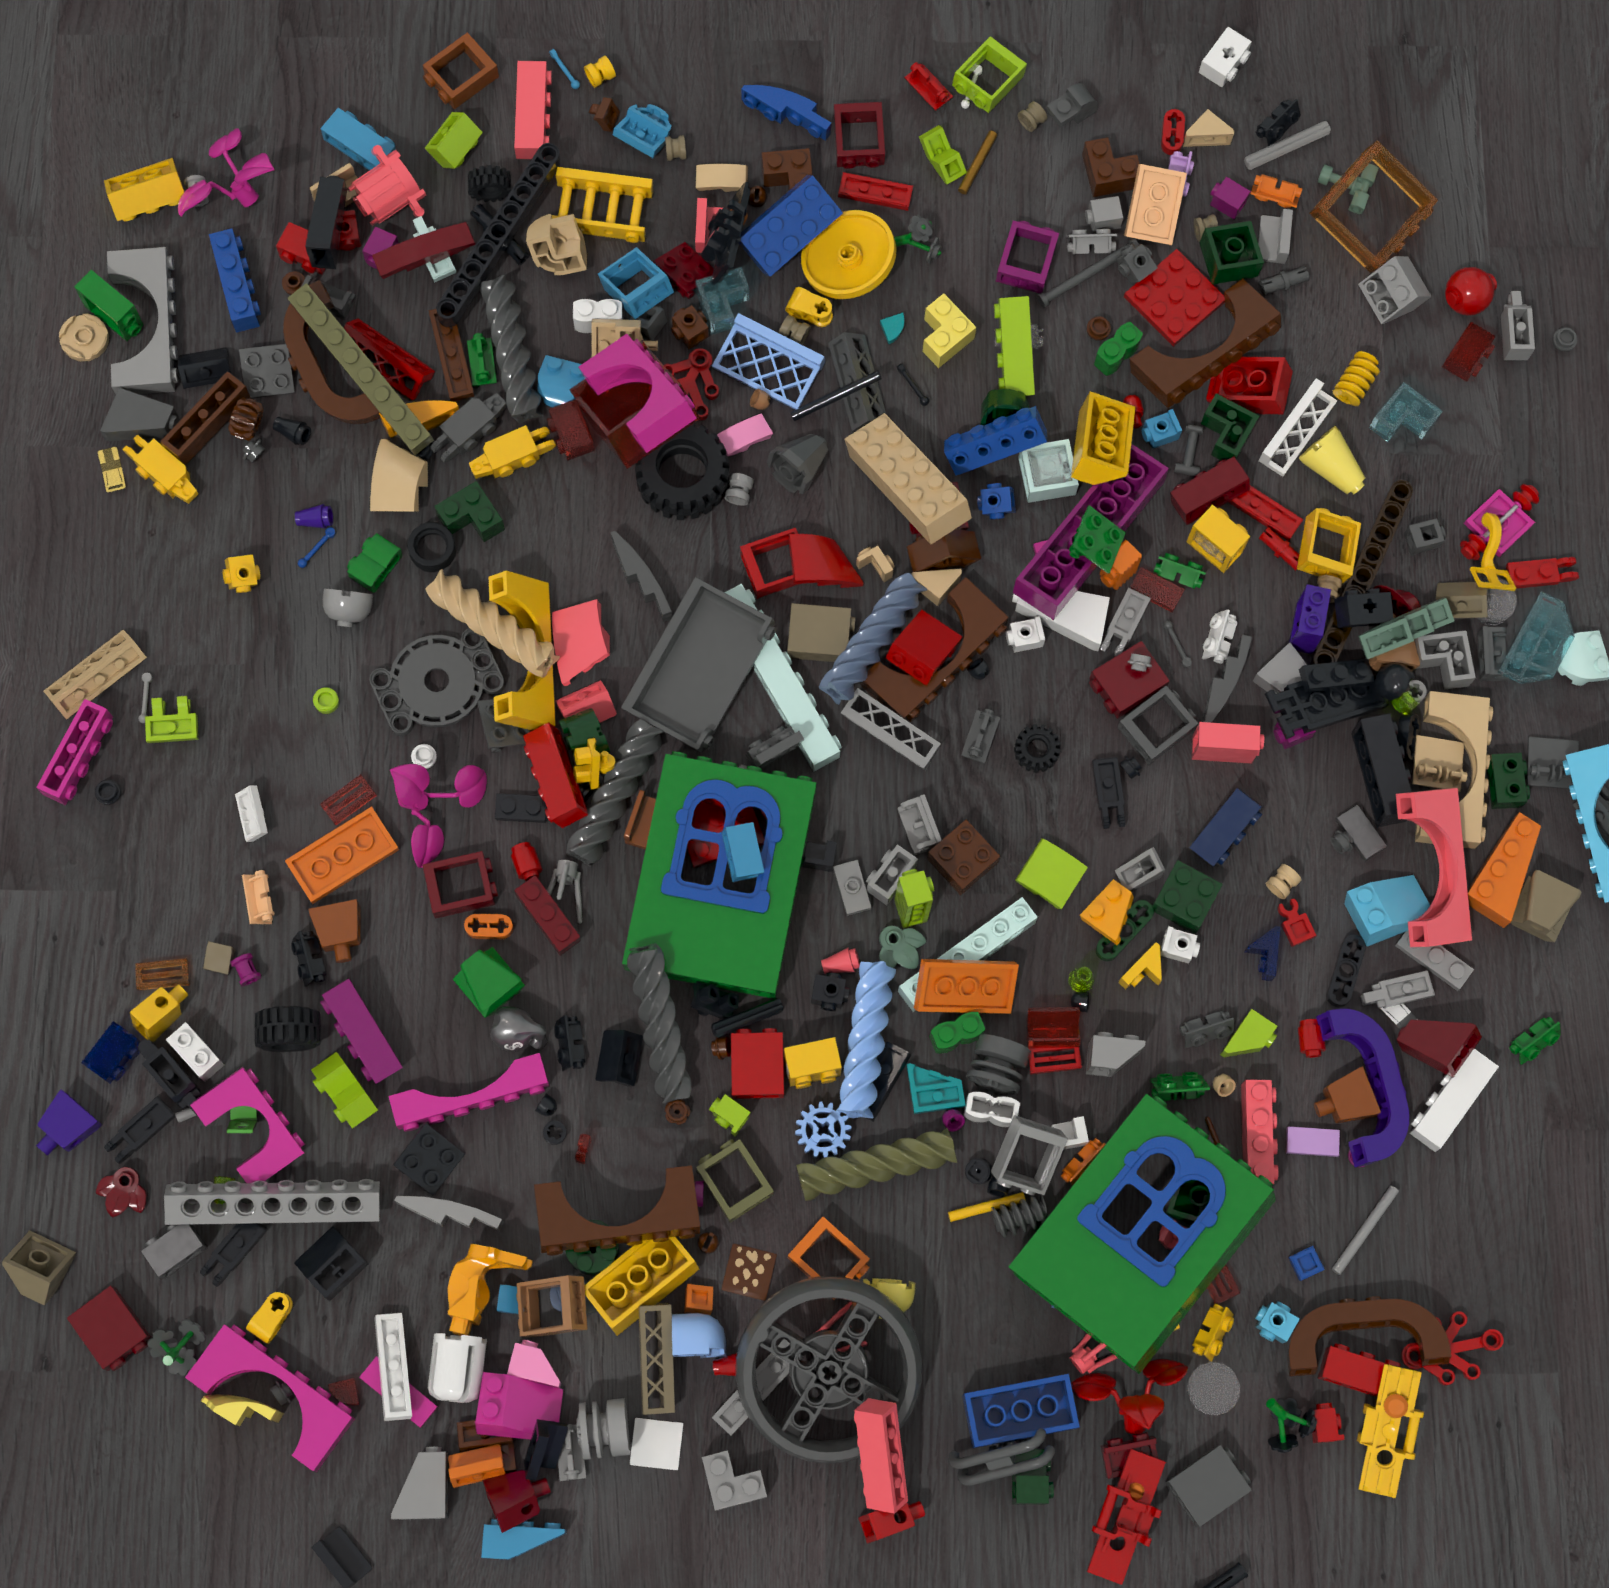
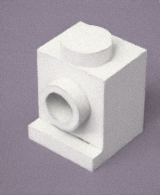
M1040 616L1030 620L1010 623L1009 630L1006 631V639L1008 645H1012L1014 653L1043 647L1045 636ZM1029 631V635L1024 636L1021 632Z
M1168 926L1164 934L1160 956L1189 964L1192 957L1197 958L1201 943L1196 942L1198 935L1176 930ZM1178 941L1186 942V947H1179Z

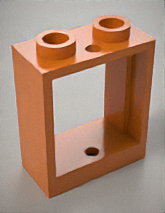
M822 1217L787 1257L809 1278L820 1276L801 1258L827 1230L860 1260L845 1276L846 1278L854 1279L857 1277L860 1279L870 1268L867 1265L870 1258L825 1217Z

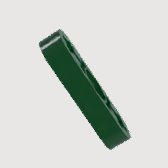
M1145 900L1135 902L1127 912L1131 919L1127 918L1126 924L1132 929V934L1129 937L1120 936V943H1123V945L1115 944L1112 948L1113 954L1110 952L1104 954L1102 952L1104 949L1102 944L1107 946L1111 943L1109 939L1103 936L1096 946L1097 956L1103 961L1114 960L1149 923L1154 914L1152 905ZM1143 907L1146 908L1145 914L1147 918L1141 916L1135 924L1132 919L1138 912L1136 908L1140 910Z

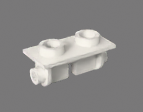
M1230 610L1215 613L1210 621L1211 629L1208 638L1203 644L1204 652L1202 659L1214 657V662L1220 664L1227 659L1231 643L1225 641L1224 637L1233 639L1237 626L1236 616L1229 614Z

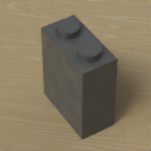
M1221 1445L1214 1447L1165 1482L1195 1527H1201L1252 1491L1249 1487V1484H1251L1249 1477L1243 1470L1238 1471L1233 1463L1236 1459L1227 1447L1224 1449Z

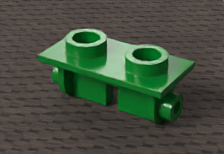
M476 333L473 335L472 340H467L472 386L495 384L497 381L491 338H485L482 333Z
M1165 553V556L1159 555L1158 559L1163 561L1162 564L1156 563L1153 572L1158 573L1157 576L1174 581L1176 573H1180L1181 577L1178 583L1193 589L1201 587L1203 579L1199 578L1200 573L1206 574V571L1202 570L1203 565L1189 561L1188 565L1178 562L1180 557Z
M1551 1017L1542 1018L1529 1028V1031L1534 1035L1532 1038L1524 1032L1511 1042L1512 1045L1509 1046V1049L1514 1055L1519 1053L1521 1065L1528 1060H1534L1547 1045L1551 1046L1558 1041L1561 1035L1559 1021L1555 1024Z

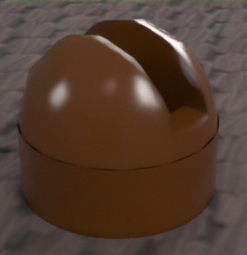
M753 186L750 188L748 202L754 207L763 206L767 200L766 191L761 186ZM755 192H759V200L754 199Z
M705 1232L700 1235L698 1247L703 1253L711 1254L717 1250L719 1241L714 1233ZM708 1236H711L713 1238L709 1243L708 1249L703 1246Z

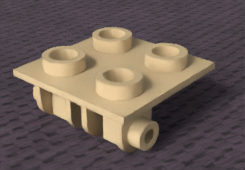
M1416 735L1412 784L1439 789L1458 788V792H1460L1461 782H1466L1467 772H1463L1462 769L1464 743Z

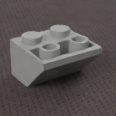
M1394 256L1358 284L1381 324H1385L1415 310L1432 297L1411 260L1405 256Z
M1098 1032V1035H1093L1088 1043L1086 1074L1112 1077L1140 1054L1145 1047L1146 1041L1139 1040V1036L1124 1035V1038L1113 1037L1112 1033Z

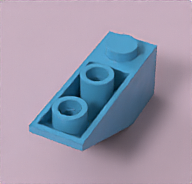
M491 1519V1525L484 1524L481 1558L511 1560L565 1535L566 1529H560V1523H545L544 1528L534 1527V1522L524 1521L502 1533L497 1520Z

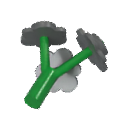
M917 214L911 217V224L908 225V230L911 233L894 237L896 247L910 244L928 251L926 261L928 264H931L933 259L937 260L939 255H941L942 246L939 245V237L935 238L931 247L919 243L920 240L927 242L928 239L933 238V227L931 221L927 218H921Z
M184 1319L178 1327L183 1337L179 1343L173 1337L174 1333L171 1330L164 1331L163 1329L155 1330L153 1338L147 1342V1345L150 1347V1355L152 1357L162 1355L164 1365L169 1366L168 1370L173 1375L180 1374L181 1376H186L197 1362L193 1358L195 1352L192 1349L187 1350L184 1345L187 1342L199 1345L206 1339L201 1326L189 1319Z

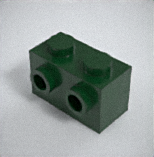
M1522 753L1491 754L1489 768L1487 769L1491 809L1521 808L1529 800L1530 788L1528 784H1525L1524 776L1527 774V764L1525 760H1522Z

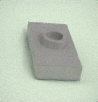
M858 860L833 866L846 915L849 916L871 910V904Z

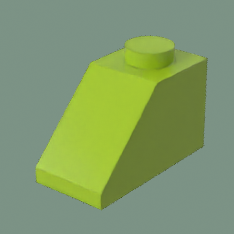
M1251 1009L1220 1055L1225 1058L1259 1052L1264 1046L1269 1048L1277 1037L1273 1033L1277 1025Z

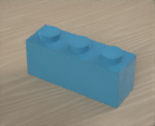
M337 108L321 127L323 139L369 171L380 164L376 156L371 152L374 146L380 145L386 156L396 150V145L390 138L386 136L384 138L381 137L369 124L363 125L354 114L349 111L344 112L340 108Z

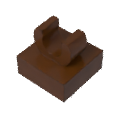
M603 97L600 105L592 104L589 113L595 114L593 119L599 123L603 131L612 132L620 111L611 98Z

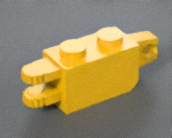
M525 425L486 442L483 447L484 454L469 462L475 479L491 474L495 478L500 476L507 477L520 467L527 468L534 465L540 459L539 455L556 447L554 440L538 445L534 443L550 434L549 429L542 427L529 432Z
M136 435L133 439L139 447H142L138 454L131 447L125 446L123 448V451L135 462L137 466L136 472L145 480L150 478L155 482L153 486L162 495L167 493L172 498L176 496L188 504L198 495L197 490L190 483V474L186 466L154 438L147 443L139 435Z

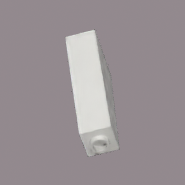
M1077 591L1057 617L1052 620L1013 594L1012 602L1017 603L1016 612L1030 619L1040 616L1042 625L1093 651H1099L1110 597Z

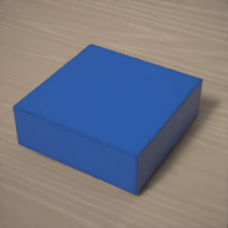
M1313 1246L1288 1257L1299 1281L1325 1270Z

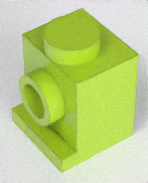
M726 1094L722 1099L717 1097L709 1108L713 1115L716 1116L714 1121L725 1129L730 1126L732 1128L731 1134L735 1137L749 1119L751 1113Z

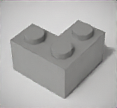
M1467 631L1425 635L1414 640L1420 661V666L1416 669L1440 666L1444 690L1469 687L1476 678Z
M728 1450L702 1457L715 1511L767 1498L761 1470L734 1477Z

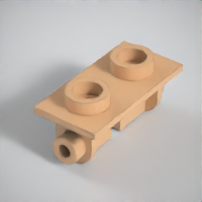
M265 870L256 871L255 875H242L250 924H272V916L275 915L272 909L271 897L267 895L270 892L268 885L269 877L265 874Z

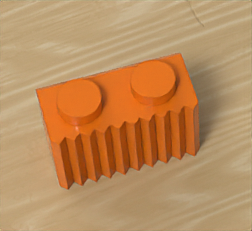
M1124 540L1121 543L1110 573L1108 574L1104 570H1100L1101 581L1107 587L1118 590L1126 580H1129L1133 574H1136L1142 554L1131 543Z

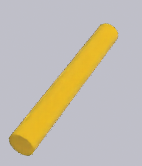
M1021 1192L948 1212L950 1222L990 1212L991 1207L998 1210L1001 1204L1009 1207L1010 1202H1015L1017 1205L1020 1204L1021 1199H1025V1196Z

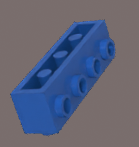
M232 228L209 234L230 318L236 333L260 327L257 317L261 315L258 302L253 301L251 295L255 293L252 279L247 280L246 272H250L246 257L242 258L240 251L244 250L241 237H236Z
M1036 406L1023 408L1017 411L1016 414L1008 417H999L986 425H977L970 431L962 434L951 435L944 442V453L957 476L1046 443L1047 429Z

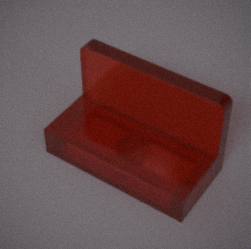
M1029 1008L1026 1027L1028 1047H1080V1008Z

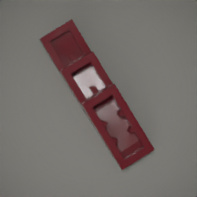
M463 222L398 243L373 254L372 257L380 276L385 279L404 269L409 272L428 262H431L433 265L476 243L467 222Z

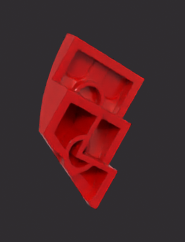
M789 534L788 540L794 584L817 583V586L840 585V588L863 586V580L835 540L812 534Z

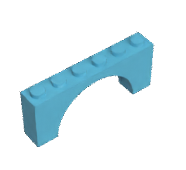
M1609 744L1567 754V760L1563 761L1566 775H1571L1573 785H1569L1572 799L1578 800L1580 808L1576 810L1579 825L1584 824L1586 834H1582L1583 842L1586 849H1591L1593 858L1589 859L1592 874L1597 873L1599 883L1595 884L1599 898H1604L1605 903L1609 902V846L1605 843L1598 830L1595 811L1599 793L1609 779Z

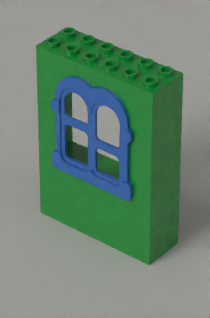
M672 752V755L665 754L622 961L624 969L630 971L627 966V959L631 953L630 948L657 943L664 954V971L669 979L688 983L701 982L706 985L712 984L719 989L775 999L817 783L812 782V778L807 776H797V779L787 777V773L781 771H772V774L764 773L761 768L755 766H747V769L738 768L736 763L722 761V764L712 763V759L698 756L696 760L687 758V754L681 752ZM715 799L724 806L726 818L723 830L725 827L735 826L737 815L744 808L757 807L765 813L767 829L763 849L760 852L764 873L758 875L753 893L738 892L723 887L728 860L722 833L692 827L695 808L701 801ZM691 839L719 845L711 885L686 882L681 879L687 844Z
M1148 1094L1142 1098L1009 1265L1010 1270L1019 1280L1098 1343L1107 1345L1105 1347L1137 1374L1141 1373L1276 1201L1274 1189L1272 1188L1273 1184L1262 1175L1256 1177L1250 1171L1252 1168L1241 1159H1238L1236 1162L1229 1155L1230 1151L1220 1143H1217L1215 1146L1208 1139L1209 1135L1202 1129L1196 1127L1194 1130L1182 1114L1177 1111L1173 1114L1166 1108L1167 1104L1156 1095L1152 1098ZM1154 1154H1164L1170 1157L1175 1165V1174L1162 1191H1157L1137 1175V1170L1143 1162ZM1190 1180H1198L1208 1187L1210 1201L1191 1227L1183 1228L1166 1215L1163 1208L1182 1184ZM1131 1184L1150 1198L1152 1204L1130 1233L1123 1235L1102 1218V1215L1124 1186ZM1154 1221L1159 1222L1179 1239L1176 1246L1162 1262L1156 1261L1137 1246L1138 1239Z

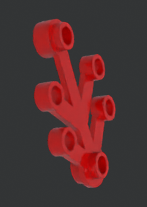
M702 348L693 350L687 360L662 366L664 371L667 369L672 371L669 375L672 379L675 377V373L689 370L686 377L674 380L673 382L679 385L684 395L690 394L695 406L694 415L698 420H705L709 415L708 407L703 403L695 382L699 373L705 384V397L709 400H714L719 396V387L714 384L709 371L712 365V356L710 352ZM703 359L705 362L703 364L696 363V360ZM709 389H715L716 393L709 394L707 391ZM703 409L706 412L703 415H699L697 411Z
M1458 1311L1450 1316V1324L1445 1331L1451 1350L1449 1363L1462 1371L1466 1379L1475 1380L1481 1374L1480 1368L1476 1364L1468 1363L1454 1353L1479 1348L1495 1351L1502 1347L1504 1339L1498 1330L1489 1329L1483 1332L1481 1337L1452 1343L1460 1328L1467 1323L1465 1313ZM1456 1315L1462 1317L1463 1322L1461 1325L1455 1323L1454 1318ZM1488 1336H1492L1495 1340L1492 1346L1486 1341ZM1417 1342L1410 1343L1403 1348L1401 1358L1406 1367L1413 1370L1424 1368L1436 1376L1439 1383L1444 1386L1450 1385L1455 1381V1374L1450 1369H1442L1438 1365L1422 1366ZM1412 1351L1418 1354L1417 1361L1411 1360L1410 1353ZM1469 1367L1475 1369L1476 1375L1474 1377L1468 1375ZM1444 1372L1450 1375L1449 1382H1445L1442 1379Z

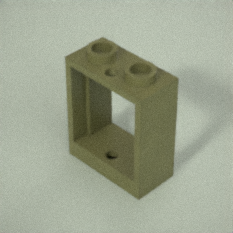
M733 1139L727 1141L720 1147L722 1151L714 1156L711 1153L704 1156L698 1161L699 1166L696 1167L699 1176L730 1223L774 1195L773 1189L740 1139L736 1142ZM739 1151L762 1187L732 1207H729L706 1171L734 1152Z

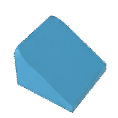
M500 1284L497 1303L498 1312L519 1314L516 1286Z

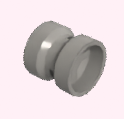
M732 473L729 478L730 488L726 490L725 500L735 505H748L750 499L748 493L753 487L754 480L745 474Z

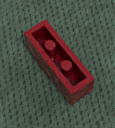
M1233 456L1228 460L1224 459L1218 462L1214 468L1207 472H1200L1193 480L1177 485L1170 492L1171 504L1184 523L1188 525L1199 519L1212 505L1218 508L1249 491L1250 478Z
M533 876L514 890L516 897L560 956L581 941L580 935L536 876Z

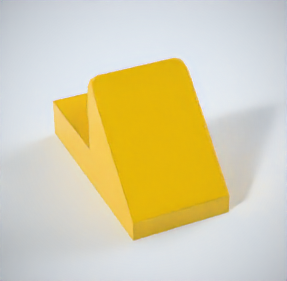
M1157 942L1121 977L1118 983L1125 990L1130 985L1136 987L1145 977L1142 972L1155 984H1160L1162 980L1160 945Z

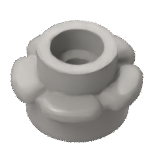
M1131 654L1130 661H1127V663L1132 664L1131 669L1146 672L1147 667H1152L1150 665L1151 657Z

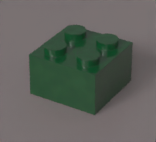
M1251 221L1205 228L1199 244L1212 285L1258 277L1264 260Z
M1177 860L1152 908L1155 913L1196 934L1223 884Z

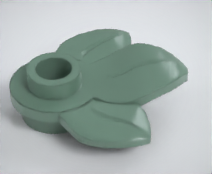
M887 926L879 935V942L882 946L879 960L884 961L891 968H894L898 963L904 968L916 969L919 962L916 948L924 945L926 940L920 932L913 928L901 930L897 926ZM892 933L896 936L894 943L889 941V936Z

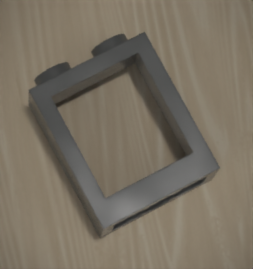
M1165 686L1119 722L1117 728L1144 761L1151 765L1195 731L1198 722L1194 712L1182 705L1178 693ZM1164 699L1186 726L1155 748L1133 721Z

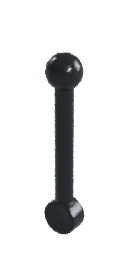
M899 364L897 366L899 373L905 377L918 395L921 405H928L929 398L921 393L906 372L903 364Z

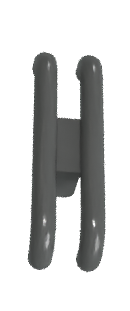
M1039 1428L1035 1435L1025 1442L1016 1443L1015 1440L1008 1442V1445L1006 1443L999 1444L998 1449L996 1445H993L986 1452L959 1458L958 1452L952 1451L949 1454V1464L953 1468L959 1469L958 1481L962 1485L971 1486L1041 1468L1051 1461L1055 1454V1448L1048 1445L1040 1456L1015 1463L1016 1455L1032 1451L1043 1443L1046 1431ZM985 1463L989 1469L968 1475L969 1473L966 1468Z

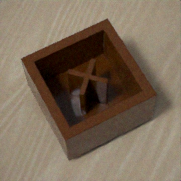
M967 819L934 846L927 856V860L960 896L996 866L1000 859V855Z

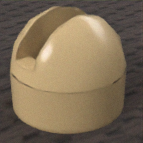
M1220 1074L1214 1078L1213 1088L1219 1096H1229L1235 1090V1081L1230 1076Z

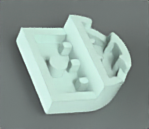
M1599 630L1575 633L1560 642L1558 650L1554 653L1555 665L1560 675H1566L1572 680V684L1582 686L1587 682L1609 680V660Z

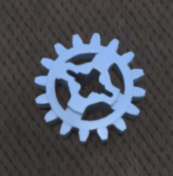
M819 1102L817 1109L812 1104L809 1105V1113L801 1112L804 1120L796 1121V1125L801 1127V1129L796 1130L795 1135L802 1136L798 1141V1145L806 1144L804 1152L814 1151V1158H817L819 1153H823L824 1158L828 1157L829 1152L837 1156L838 1147L842 1150L846 1148L843 1140L850 1141L851 1136L845 1134V1132L851 1130V1125H845L849 1117L847 1115L841 1117V1112L834 1111L833 1103L831 1102L827 1108L824 1107L822 1102ZM828 1114V1117L817 1118L815 1115ZM837 1121L841 1128L840 1137L834 1132V1125ZM807 1124L813 1131L810 1139L806 1135ZM825 1125L828 1126L829 1134L827 1135L823 1133L820 1136L818 1134L819 1128L817 1126H820L822 1128ZM824 1142L831 1144L828 1147H819L818 1145Z

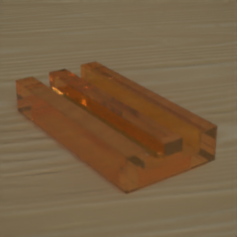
M187 958L135 964L137 990L175 987L178 984L180 986L190 985ZM182 966V970L141 973V970ZM182 976V979L142 983V980Z

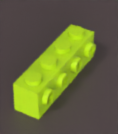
M1029 296L999 298L998 304H994V318H999V328L995 329L996 343H1000L1001 353H997V366L1002 368V378H998L999 389L1020 391L1025 396L1035 395Z
M917 869L905 871L902 873V877L898 879L894 901L903 929L928 921L933 902L932 892H934V886L931 877H926L924 870L917 872Z

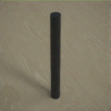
M877 370L791 412V416L794 421H797L881 380V374Z

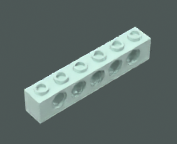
M1021 897L937 959L984 961L1034 925L1038 917L1023 897ZM919 972L901 984L898 989V993L913 1012L916 1011L914 1009Z

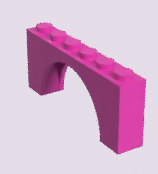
M625 334L578 367L597 395L625 383L644 382L652 385L650 397L644 407L634 418L626 423L635 440L646 453L697 419L692 411L695 406L688 395H684L679 385L673 382L669 374L664 372L657 361H654L648 350L644 349L639 340L635 339L633 341L628 334Z
M235 1324L231 1328L223 1325L185 1378L210 1395L220 1384L229 1378L246 1372H265L280 1378L296 1395L302 1412L301 1437L292 1456L312 1471L317 1472L355 1420L350 1415L353 1410L341 1401L337 1405L330 1401V1393L320 1386L315 1390L307 1383L310 1379L298 1370L293 1374L286 1369L289 1365L286 1361L277 1355L271 1358L265 1353L268 1348L257 1340H254L253 1343L249 1342L244 1338L246 1332Z

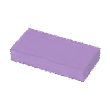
M1287 1127L1286 1154L1338 1157L1340 1130Z

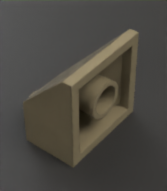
M29 1230L4 1258L2 1265L21 1295L45 1305L58 1290L76 1252Z

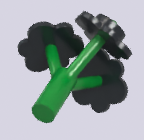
M1270 1398L1267 1400L1266 1406L1271 1410V1416L1277 1420L1280 1433L1276 1437L1268 1439V1444L1272 1450L1286 1453L1298 1446L1296 1435H1285L1286 1425L1293 1428L1300 1423L1299 1433L1301 1438L1308 1436L1315 1430L1317 1419L1314 1416L1315 1409L1310 1408L1302 1419L1300 1418L1302 1411L1297 1408L1298 1404L1294 1398L1278 1399L1277 1401Z

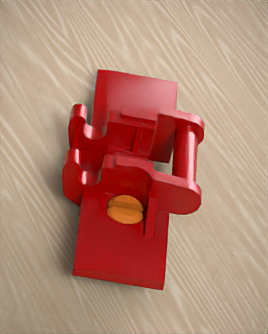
M1134 1449L1129 1450L1117 1486L1107 1485L1106 1490H1108L1096 1526L1093 1525L1091 1531L1100 1535L1087 1568L1088 1573L1122 1585L1137 1542L1150 1547L1152 1538L1148 1536L1151 1524L1155 1517L1160 1518L1162 1510L1152 1506L1151 1502L1164 1469L1165 1461ZM1118 1495L1123 1496L1124 1499L1113 1529H1106ZM1123 1537L1124 1545L1120 1549L1111 1548V1539Z

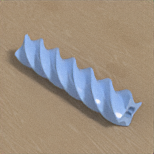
M884 961L873 963L860 962L859 966L860 980L855 992L857 1004L853 1009L851 1017L853 1028L848 1038L849 1053L844 1063L845 1079L841 1085V1104L837 1110L847 1114L849 1118H874L869 1108L877 1098V1090L873 1081L881 1073V1065L876 1057L885 1047V1042L880 1032L889 1022L884 1007L892 999V991L887 983L896 974V969L887 966Z

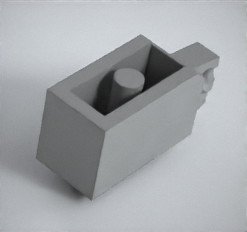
M1521 291L1510 292L1508 304L1504 305V311L1501 314L1504 360H1528L1535 350L1532 307L1522 304Z

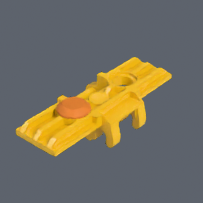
M1384 1364L1376 1406L1372 1407L1370 1404L1364 1403L1362 1411L1366 1415L1363 1430L1358 1432L1357 1441L1360 1444L1366 1445L1367 1449L1358 1490L1396 1498L1403 1461L1405 1458L1415 1459L1416 1454L1413 1452L1420 1418L1424 1417L1423 1411L1414 1409L1422 1372ZM1406 1416L1409 1417L1403 1449L1395 1448L1401 1417ZM1380 1451H1390L1392 1453L1391 1462L1388 1464L1379 1463L1377 1455Z

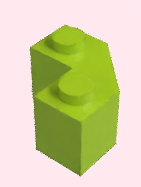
M337 1052L311 1069L316 1077L313 1083L321 1094L326 1091L337 1107L333 1111L341 1123L347 1121L353 1129L378 1111Z

